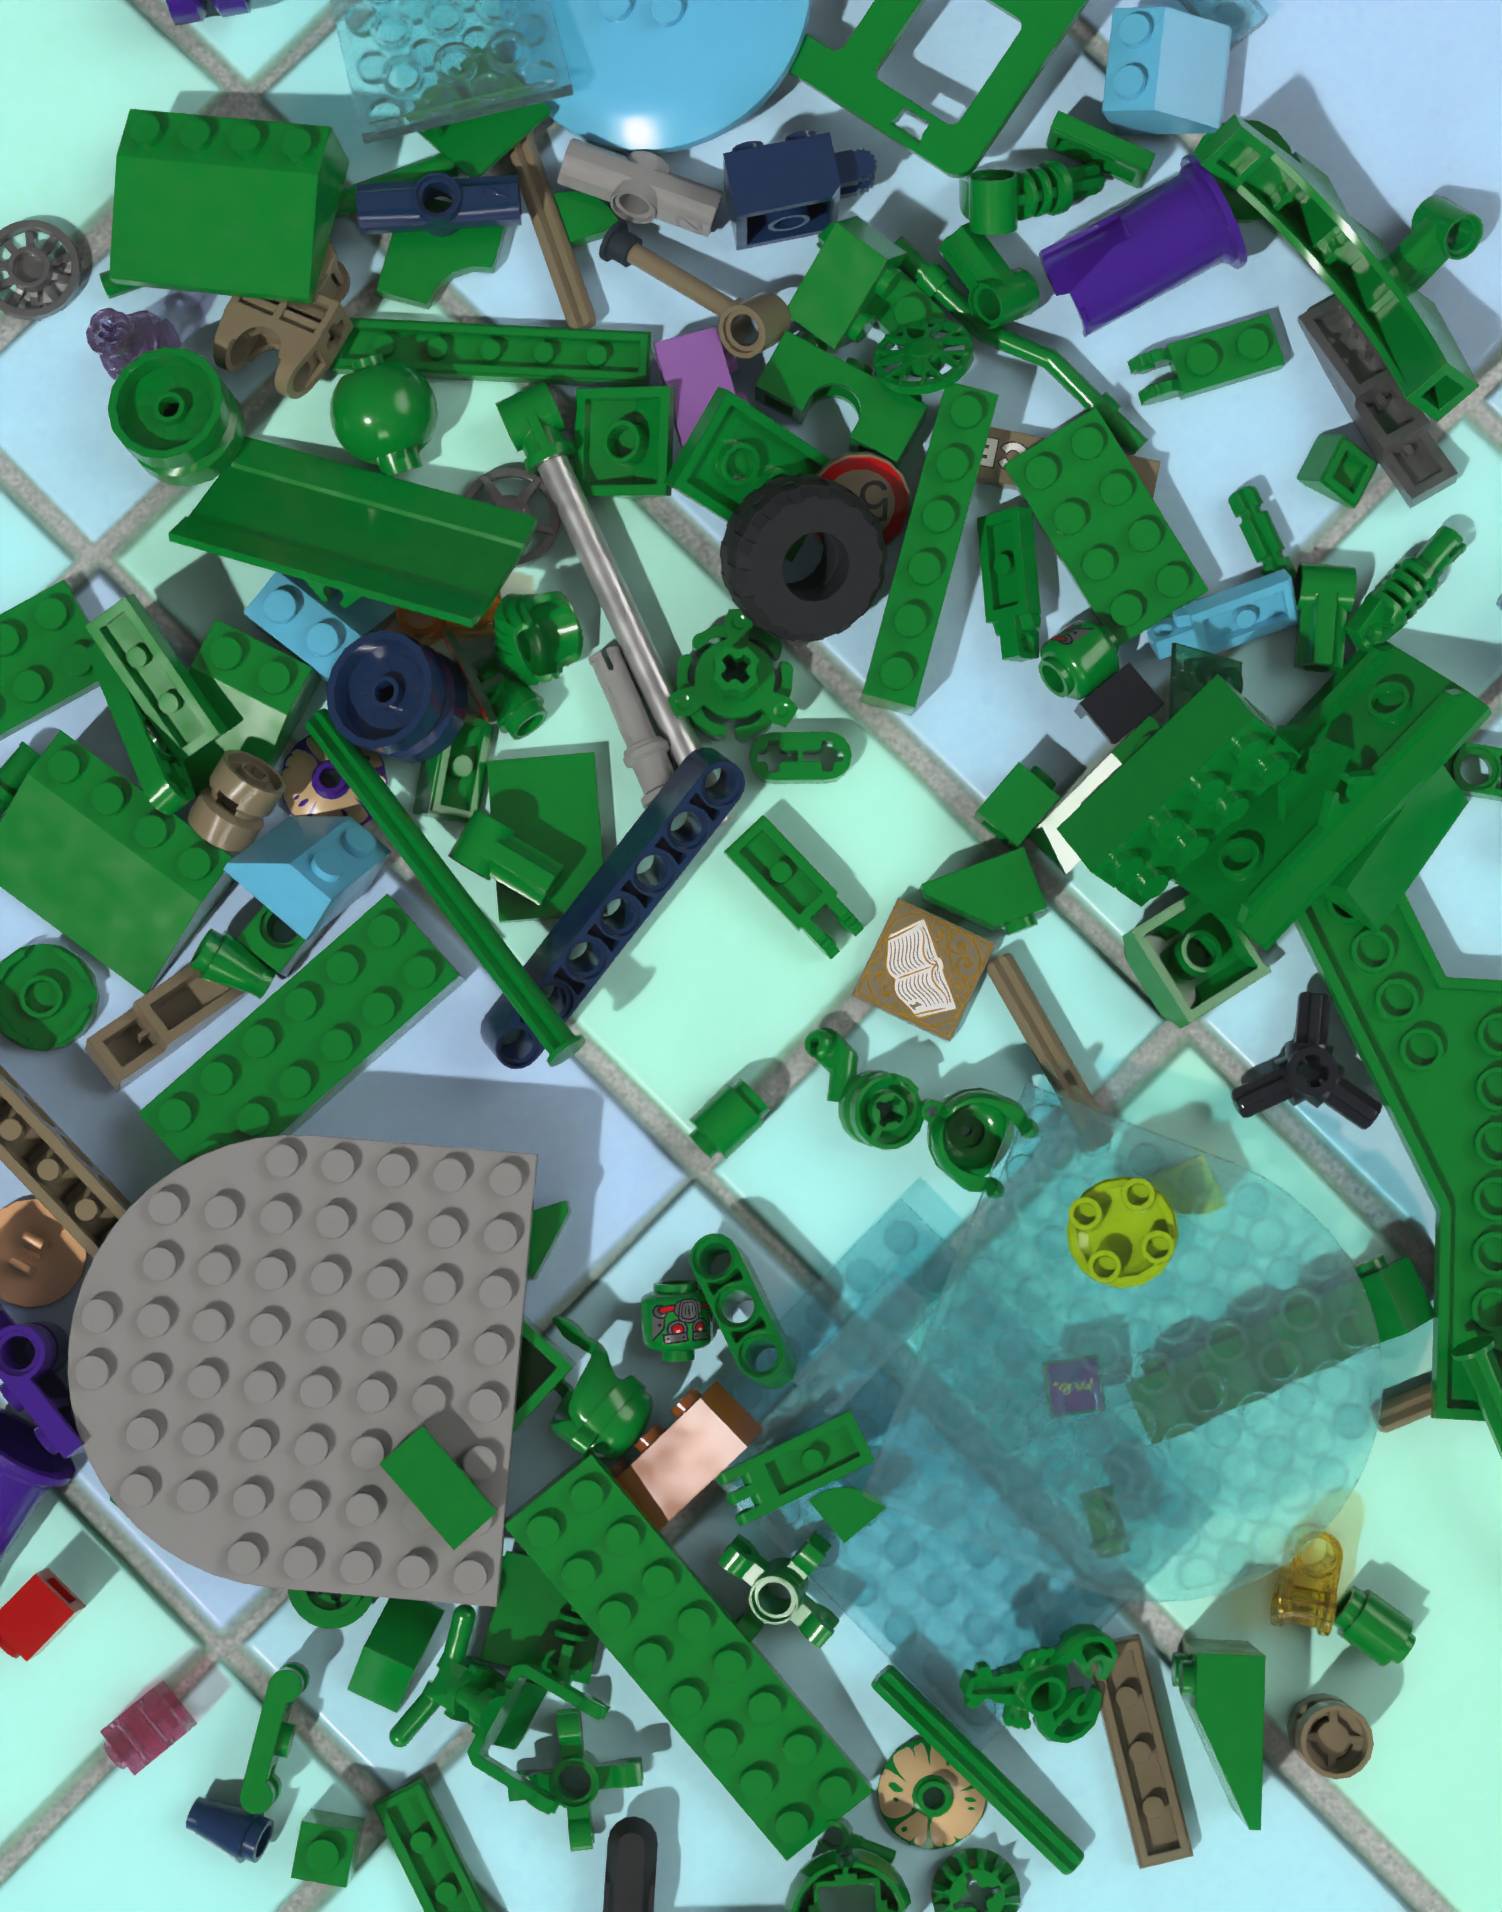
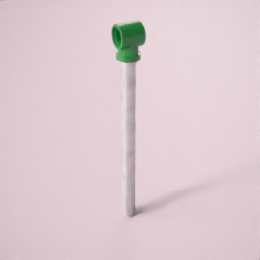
M544 381L495 403L516 451L523 450L526 456L523 464L528 474H540L658 730L664 740L668 741L670 746L669 753L676 768H678L692 751L702 748V745L689 717L677 719L671 710L668 697L676 691L572 469L569 459L574 456L576 450L571 440L564 439L562 434L566 430L564 422ZM714 771L708 774L705 780V788L713 786L718 781ZM732 810L718 828L735 819Z

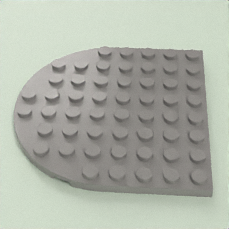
M280 1135L255 1138L227 1145L206 1153L175 1169L150 1187L119 1219L94 1256L82 1283L73 1312L68 1346L70 1401L77 1431L81 1440L85 1443L83 1445L84 1450L97 1477L118 1508L140 1531L164 1550L205 1572L239 1583L269 1588L497 1607L500 1592L505 1535L504 1523L507 1513L538 1154L326 1136ZM422 1425L428 1428L498 1509L496 1514L455 1550L450 1547L379 1465Z

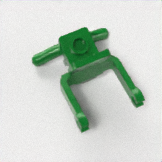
M460 1604L453 1613L444 1652L436 1665L439 1668L433 1681L428 1680L421 1695L389 1732V1740L395 1747L406 1746L441 1705L446 1708L444 1714L452 1720L468 1723L473 1727L471 1732L476 1736L467 1753L474 1767L525 1797L526 1801L539 1811L548 1815L550 1813L555 1814L561 1800L490 1757L488 1753L490 1746L496 1745L515 1750L526 1733L547 1690L597 1720H604L611 1706L591 1694L577 1690L536 1664L514 1665L507 1677H505L479 1658L471 1655L466 1656L476 1613L471 1605Z

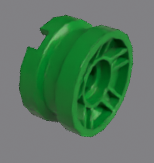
M882 1070L864 1071L854 1076L843 1088L838 1102V1116L844 1131L853 1140L882 1150L898 1149L910 1143L920 1132L924 1121L918 1111L921 1103L917 1092L919 1088L906 1077ZM878 1102H887L888 1113L881 1119L880 1110L876 1108Z

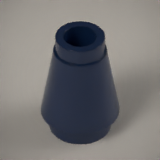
M203 1797L196 1799L186 1820V1829L195 1832V1834L238 1863H242L245 1860L257 1863L269 1844L274 1828V1821L265 1817L264 1813L259 1815L246 1812L242 1805L212 1799L208 1800Z

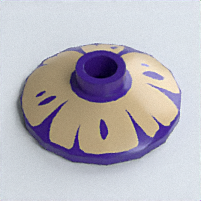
M309 735L296 743L284 760L281 774L287 788L282 795L283 801L293 816H351L361 826L370 822L373 819L342 776L340 783L336 787L326 788L323 786L322 777L324 773L328 770H336V768L313 737ZM359 747L386 785H388L385 763L380 755L374 751Z

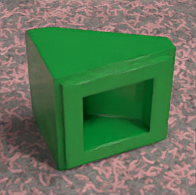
M1321 434L1316 438L1297 475V480L1348 508L1355 509L1378 462L1343 434Z

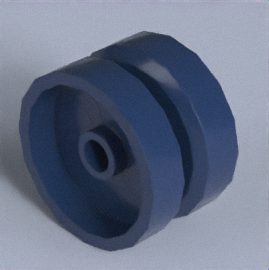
M386 630L363 635L347 646L331 669L326 689L328 714L337 731L356 746L374 751L391 760L410 764L430 760L448 748L462 729L468 708L466 681L455 662L442 652L428 645H423L405 634Z

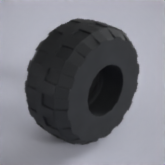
M798 473V475L780 476L769 480L768 483L758 489H754L743 499L744 501L732 513L726 524L727 528L723 541H721L719 557L721 558V575L724 586L728 589L732 601L748 619L761 629L779 638L790 641L813 642L824 640L826 637L843 632L867 612L873 604L872 602L878 590L881 589L885 577L887 547L882 534L883 529L876 515L866 506L867 504L850 489L828 478ZM821 532L824 549L821 561L814 572L801 581L785 583L782 567L785 555L791 545L803 535Z

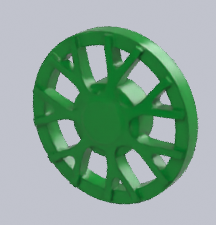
M921 318L922 320L899 325L900 327L884 336L874 352L873 365L876 376L887 389L905 395L928 394L949 387L961 379L973 363L975 352L969 332L962 325L945 318ZM939 332L947 333L941 338L935 337ZM924 333L923 336L911 338V336ZM895 345L903 346L901 350H891ZM959 345H964V346H965L964 350H954V351H945V350H944L945 348H949V347H953V346H959ZM903 361V364L888 373L884 370V368ZM945 364L953 367L944 374L939 372ZM909 375L921 377L920 381H907Z

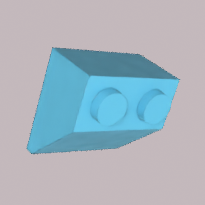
M1166 6L1113 8L1102 112L1116 134L1215 133L1222 126L1232 35L1230 26Z
M275 572L243 613L257 629L294 658L311 666L326 683L329 681L333 665L347 646L363 635L386 630L403 609L363 596L349 607L343 608L340 605L343 594L339 589L329 587L333 594L328 602H323L304 579Z
M289 816L227 862L223 870L307 941L367 892L392 851L351 816Z

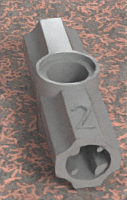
M572 138L568 144L557 184L610 202L614 213L628 222L647 224L655 218L705 237L710 235L723 196V191L671 173L667 162L651 152L634 151L626 157L576 138Z

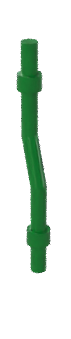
M903 236L894 242L907 252L901 266L917 280L915 284L930 299L935 298L979 342L1043 367L1087 410L1086 412L1096 407L1114 437L1132 455L1148 441L1118 411L1121 405L1107 391L1102 395L1056 349L1002 327L994 329L981 327L970 313L968 300L949 282L951 276L937 262L931 265Z

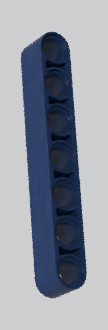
M702 747L692 751L683 760L523 966L540 990L547 986H554L551 995L547 999L565 1023L741 798L745 788L744 774L735 763L713 748ZM721 768L718 781L713 786L705 788V780L708 774L715 769ZM687 812L685 823L679 829L671 831V824L674 818L680 813ZM654 855L651 867L647 871L637 874V867L645 857ZM615 899H620L618 909L609 916H603L606 905ZM587 942V947L581 956L569 959L570 953L576 945ZM502 993L481 1022L480 1033L484 1043L504 1066L511 1069H522L530 1066L545 1048L504 993ZM514 1029H520V1034L516 1040L502 1045V1040L507 1033Z

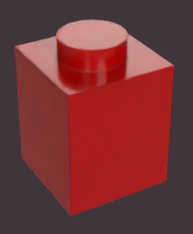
M49 1568L39 1571L0 1609V1647L11 1657L17 1659L21 1656L27 1662L38 1656L75 1619L86 1605Z

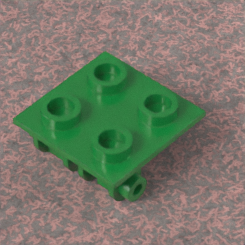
M487 45L483 50L475 48L472 51L473 55L460 66L461 73L456 69H452L449 72L452 80L450 83L441 79L437 82L438 88L436 87L422 101L417 100L414 103L416 110L409 115L410 119L407 121L410 127L469 178L481 177L552 113L548 106L499 66L502 60L490 45Z
M506 1550L501 1571L499 1603L492 1610L481 1660L509 1667L521 1664H536L571 1685L572 1681L589 1685L599 1638L529 1555Z

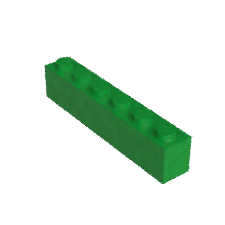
M957 383L944 388L860 703L909 716L913 714L996 408L998 394Z

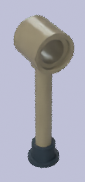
M623 221L614 223L601 242L599 257L602 260L609 262L613 259L625 267H629L632 264L720 316L718 332L721 342L731 354L739 358L756 356L779 343L786 330L790 331L791 314L786 303L778 295L762 291L746 299L739 297L734 300L642 246V239L629 232L628 225ZM751 318L756 322L759 332L754 328Z

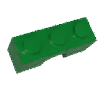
M786 330L755 385V400L802 425L808 412L817 402L827 398L842 399L854 408L859 419L850 435L848 450L851 452L874 453L887 458L898 469L926 418L928 406L921 402V395H905L893 392L884 387L874 377V370L865 363L850 357L843 361L828 353L827 345L818 338L804 332L796 336Z

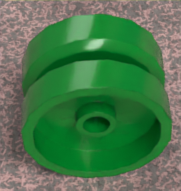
M163 347L143 353L124 367L111 388L108 414L112 431L151 476L168 485L191 487L213 480L223 470L231 466L243 446L246 422L242 405L204 357L188 349Z

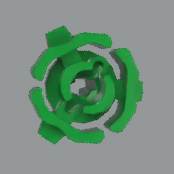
M729 609L724 625H716L693 637L692 651L695 656L711 645L701 655L696 666L695 686H691L688 681V674L692 666V655L685 654L678 659L677 691L668 697V702L677 719L691 717L694 727L714 741L725 739L728 728L709 720L705 716L703 708L706 707L716 716L730 721L749 718L757 712H761L762 715L753 724L739 726L734 729L735 739L739 743H747L765 734L771 728L772 723L787 727L795 716L798 707L790 699L793 667L786 661L780 662L778 672L781 687L777 693L773 692L775 672L772 661L767 654L773 661H777L782 651L781 642L762 629L753 627V622L740 609ZM728 665L733 670H739L744 675L743 684L736 678L730 682L725 681Z

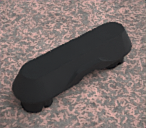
M635 1816L623 1818L610 1830L607 1842L603 1912H654L658 1841L654 1828L643 1818Z

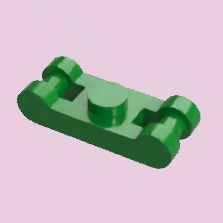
M289 1662L283 1665L271 1677L268 1683L240 1792L241 1805L246 1812L259 1815L266 1812L281 1793L282 1784L279 1777L275 1774L279 1756L287 1758L290 1753L296 1725L288 1723L293 1701L307 1688L310 1679L306 1667L298 1662Z

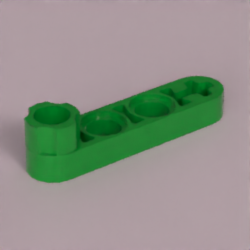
M93 641L87 646L88 657L142 790L147 799L159 812L171 816L195 798V791L184 763L177 761L97 643Z

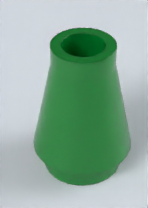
M496 659L487 661L474 673L473 680L479 686L501 733H509L514 740H519L530 735L543 724L548 715L547 711L543 708L544 699L499 664Z
M212 928L200 942L189 967L200 972V979L249 993L259 999L264 996L276 974L274 969L265 965L228 931L225 930L221 934Z

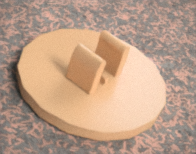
M38 1199L15 1201L1 1209L0 1297L8 1303L30 1308L51 1305L67 1296L83 1276L88 1259L87 1251Z

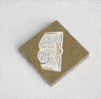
M898 898L851 997L949 1043L996 943Z

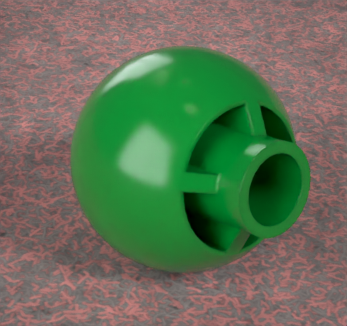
M382 353L352 361L351 364L354 372L341 377L331 397L330 421L336 438L342 447L356 459L378 465L381 474L392 476L422 467L423 464L419 452L430 442L435 432L438 417L437 402L430 384L419 371L403 361L393 360L385 363Z

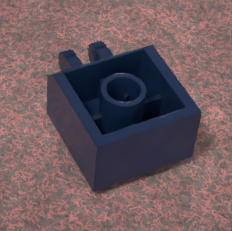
M812 130L792 133L785 138V141L764 145L761 141L744 142L733 147L732 152L723 153L724 192L736 250L818 235L832 221L836 223L838 221L840 199L857 196V193H862L863 195L864 192H869V189L873 188V183H875L876 179L875 171L877 170V160H874V155L870 154V150L865 151L864 148L863 150L857 148V151L851 149L834 153L830 132L817 135Z

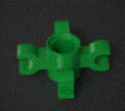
M816 1531L808 1537L791 1559L780 1557L768 1562L759 1554L755 1546L740 1534H737L725 1548L723 1555L718 1559V1562L725 1570L738 1578H742L752 1587L749 1594L750 1606L736 1620V1623L751 1641H753L766 1623L778 1625L789 1620L797 1625L805 1638L818 1648H821L834 1634V1627L839 1623V1618L831 1610L814 1602L806 1595L809 1585L808 1576L826 1557L825 1553L832 1546ZM772 1582L782 1584L788 1589L791 1598L781 1599L774 1596L768 1589L767 1584Z
M578 1708L561 1709L556 1714L561 1755L556 1760L553 1768L515 1772L561 1800L559 1805L567 1808L571 1851L593 1849L595 1836L590 1803L595 1799L599 1789L642 1786V1780H644L642 1757H630L599 1763L592 1753L584 1750L581 1710ZM569 1766H580L590 1775L591 1784L583 1791H570L563 1785L560 1773ZM508 1788L509 1801L526 1800L525 1797Z

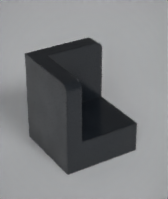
M1129 662L1083 699L1074 712L1080 719L1087 715L1111 744H1116L1140 725L1149 715L1153 717L1164 703Z

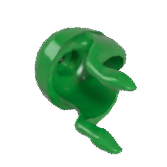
M984 1088L958 1090L943 1098L941 1102L927 1098L920 1103L918 1108L920 1116L928 1122L927 1145L935 1165L963 1189L970 1192H986L987 1197L992 1199H998L1004 1195V1186L997 1178L984 1176L994 1171L1008 1154L1014 1139L1015 1126L1021 1133L1020 1136L1025 1138H1034L1039 1133L1038 1124L1033 1119H1029L1018 1102ZM934 1106L933 1114L928 1115L927 1108ZM965 1125L970 1127L968 1134H962L961 1132Z
M559 1315L554 1316L552 1321L562 1336L572 1344L591 1354V1357L575 1389L565 1379L554 1389L561 1396V1401L550 1421V1426L559 1438L583 1455L592 1449L600 1460L609 1461L619 1458L631 1449L644 1432L652 1414L653 1401L651 1395L645 1390L646 1386L633 1375H629L624 1380L618 1378L611 1367L609 1356L604 1346L587 1336L578 1324L568 1318Z

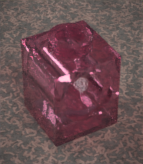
M163 1680L100 1732L107 1740L103 1743V1746L110 1759L120 1769L124 1770L128 1767L135 1776L190 1731L197 1722Z

